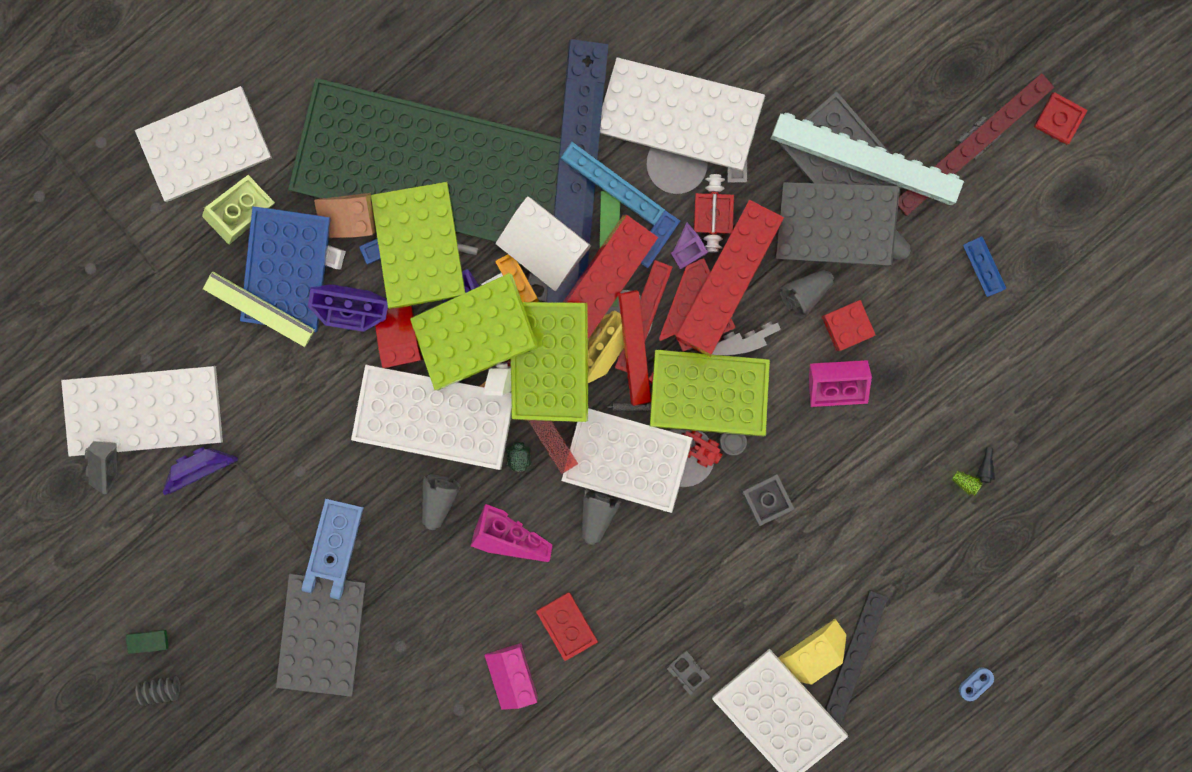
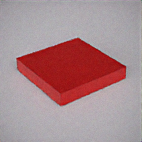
M1053 92L1034 127L1068 145L1088 110Z

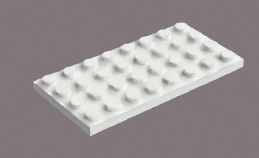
M616 58L602 106L600 134L743 171L765 95Z
M365 365L351 440L501 470L512 415L511 393L509 392L503 396L484 395V387L458 382L440 390H434L430 377Z
M216 366L61 380L69 456L85 455L86 448L93 441L117 443V452L223 442Z

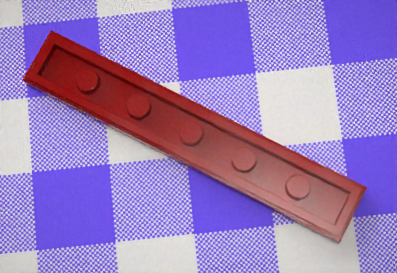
M656 260L640 299L644 343L672 270V266ZM623 349L615 368L627 372L625 349Z
M637 290L618 294L630 400L633 406L651 402L639 291Z

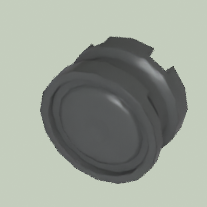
M722 433L719 438V445L726 454L738 455L745 450L747 438L745 435Z

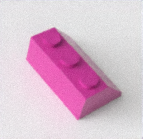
M868 360L810 364L809 390L811 407L868 404L872 379Z
M521 643L485 654L501 710L519 709L537 703L538 696Z

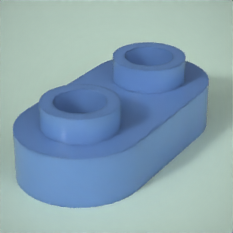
M984 667L976 669L961 683L959 687L961 697L967 701L976 700L993 684V673ZM981 674H985V678L983 680H980ZM967 687H971V691L969 693H966Z

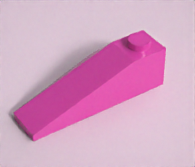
M487 504L484 505L474 530L471 547L488 553L544 562L550 561L552 551L551 543L535 532H529L523 528V524L519 521L516 523L510 519L505 511Z

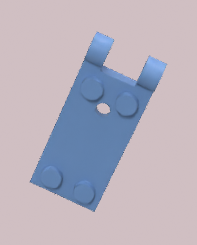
M325 499L302 585L303 592L312 593L316 577L334 581L330 598L341 599L363 507ZM329 556L334 558L333 563L327 562Z

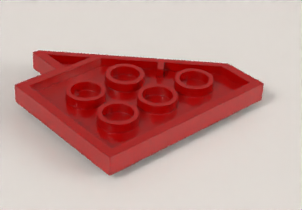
M704 258L686 266L660 334V341L673 335L677 338L684 321L711 273ZM732 319L727 325L724 333L735 328ZM678 340L683 352L692 348Z

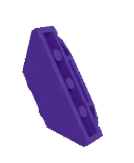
M331 284L311 287L308 307L326 326L364 332L379 322L386 320L388 303L387 299L371 291Z
M199 448L193 451V456L189 458L187 455L176 460L177 464L171 466L163 494H171L238 461V458L212 448Z

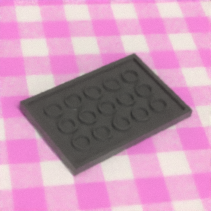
M837 91L804 119L813 122V126L819 128L821 126L828 127L832 130V133L849 135L851 140H863L870 147L875 148L878 146L886 149ZM778 142L781 148L812 183L897 186Z
M784 182L780 213L784 219L779 228L776 259L892 266L900 187Z
M290 573L276 688L352 697L354 693L366 582L345 579L342 597L340 600L330 598L333 580L316 577L314 590L312 593L302 591L305 575Z

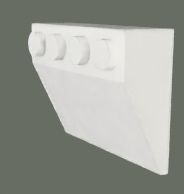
M528 196L517 209L495 243L554 291H557L591 247L589 243Z

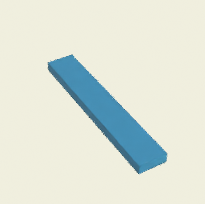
M571 142L560 157V159L652 226L656 224L665 209L575 143Z

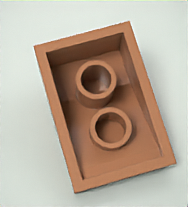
M371 193L314 200L317 215L331 217L329 238L360 237L376 233Z

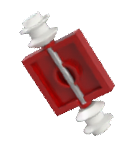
M711 174L710 178H706L709 181V186L705 187L711 194H695L694 231L696 233H709V235L704 237V240L707 241L705 248L708 252H718L719 249H722L719 246V241L723 240V238L718 236L717 233L731 234L733 231L734 195L719 194V192L725 189L721 186V182L725 181V179L721 178L719 174Z

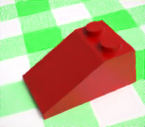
M412 305L387 309L386 320L375 325L382 368L423 361L422 352L410 318L414 317Z

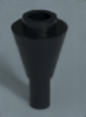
M992 447L985 448V456L976 475V478H979V481L983 483H991V480H995Z

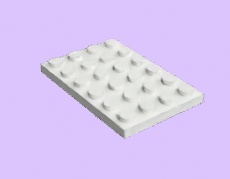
M241 86L135 130L165 202L272 158Z
M588 408V421L577 422L561 481L672 513L693 438Z
M770 649L712 697L713 701L778 772H805L848 737L843 728Z

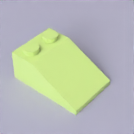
M247 175L206 206L202 217L228 244H231L250 228L252 206L271 208L275 202Z

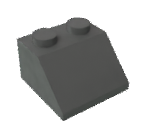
M93 441L85 450V459L88 460L86 477H88L90 486L102 494H107L118 478L117 443Z

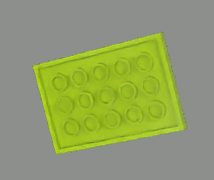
M443 182L371 195L388 308L392 309L445 300L465 294L448 183Z
M510 273L410 318L434 390L445 388L538 347L513 275Z
M522 302L538 347L511 358L512 419L587 422V303Z
M655 350L650 427L766 436L770 360L712 355L709 357L699 353Z

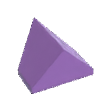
M688 222L681 233L674 251L671 252L680 269L708 253L700 237Z

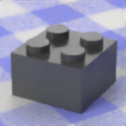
M776 473L740 489L759 526L794 510L785 488Z

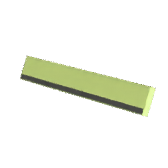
M215 272L210 274L203 288L205 291L304 347L315 331L310 326Z

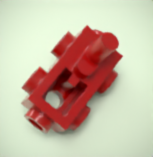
M692 430L691 432L681 433V435L692 437L695 441V446L690 447L688 458L692 455L698 459L697 463L706 468L708 465L713 466L714 463H719L723 455L720 453L719 443L712 439L708 441L702 439L703 434L698 431Z

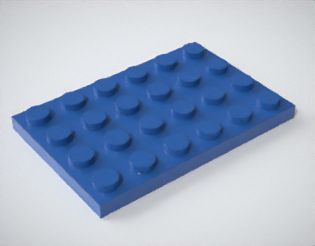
M252 206L244 289L315 329L314 332H318L319 318L309 309L308 302L310 288L323 286L331 217ZM241 311L240 321L263 324Z

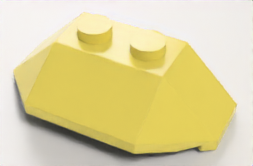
M615 310L602 318L588 339V383L606 375L624 349L621 314Z
M834 619L778 658L800 682L812 685L843 663L846 634L837 620Z

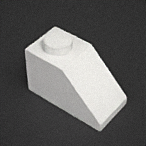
M499 363L489 369L484 395L503 396L511 391V366H508L507 363Z

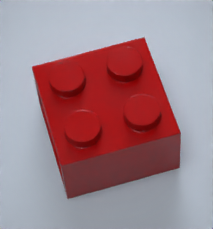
M861 300L821 316L836 351H841L876 336Z

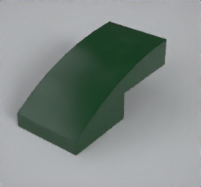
M166 630L126 634L128 654L169 649Z

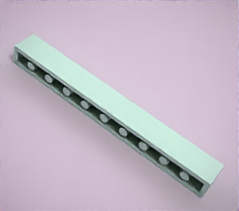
M789 113L780 114L770 138L772 140L948 205L955 204L964 181L960 180L959 176L948 173L946 175L941 173L939 168H927L922 166L923 163L920 161H908L901 154H889L882 147H870L863 140H851L849 135L832 133V130L828 127L821 126L819 128L813 126V122L804 119L802 121L797 120L794 115Z

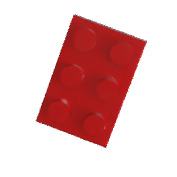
M570 592L536 610L564 661L598 643L597 638Z

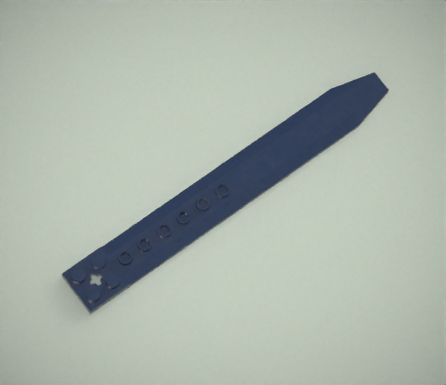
M570 39L554 217L590 244L595 183L568 165L560 157L569 144L573 142L596 160L598 158L608 44ZM586 57H589V60L592 61V64H589L588 67L582 62V59H586ZM589 250L557 291L547 286L546 302H563L588 267Z

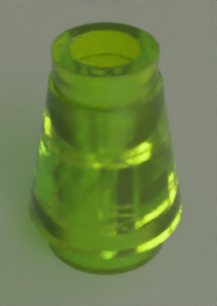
M957 471L952 479L968 495L972 494L973 496L978 493L983 484L979 481L980 479Z

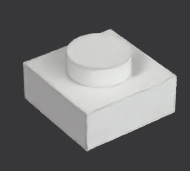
M328 246L325 265L341 269L346 251Z

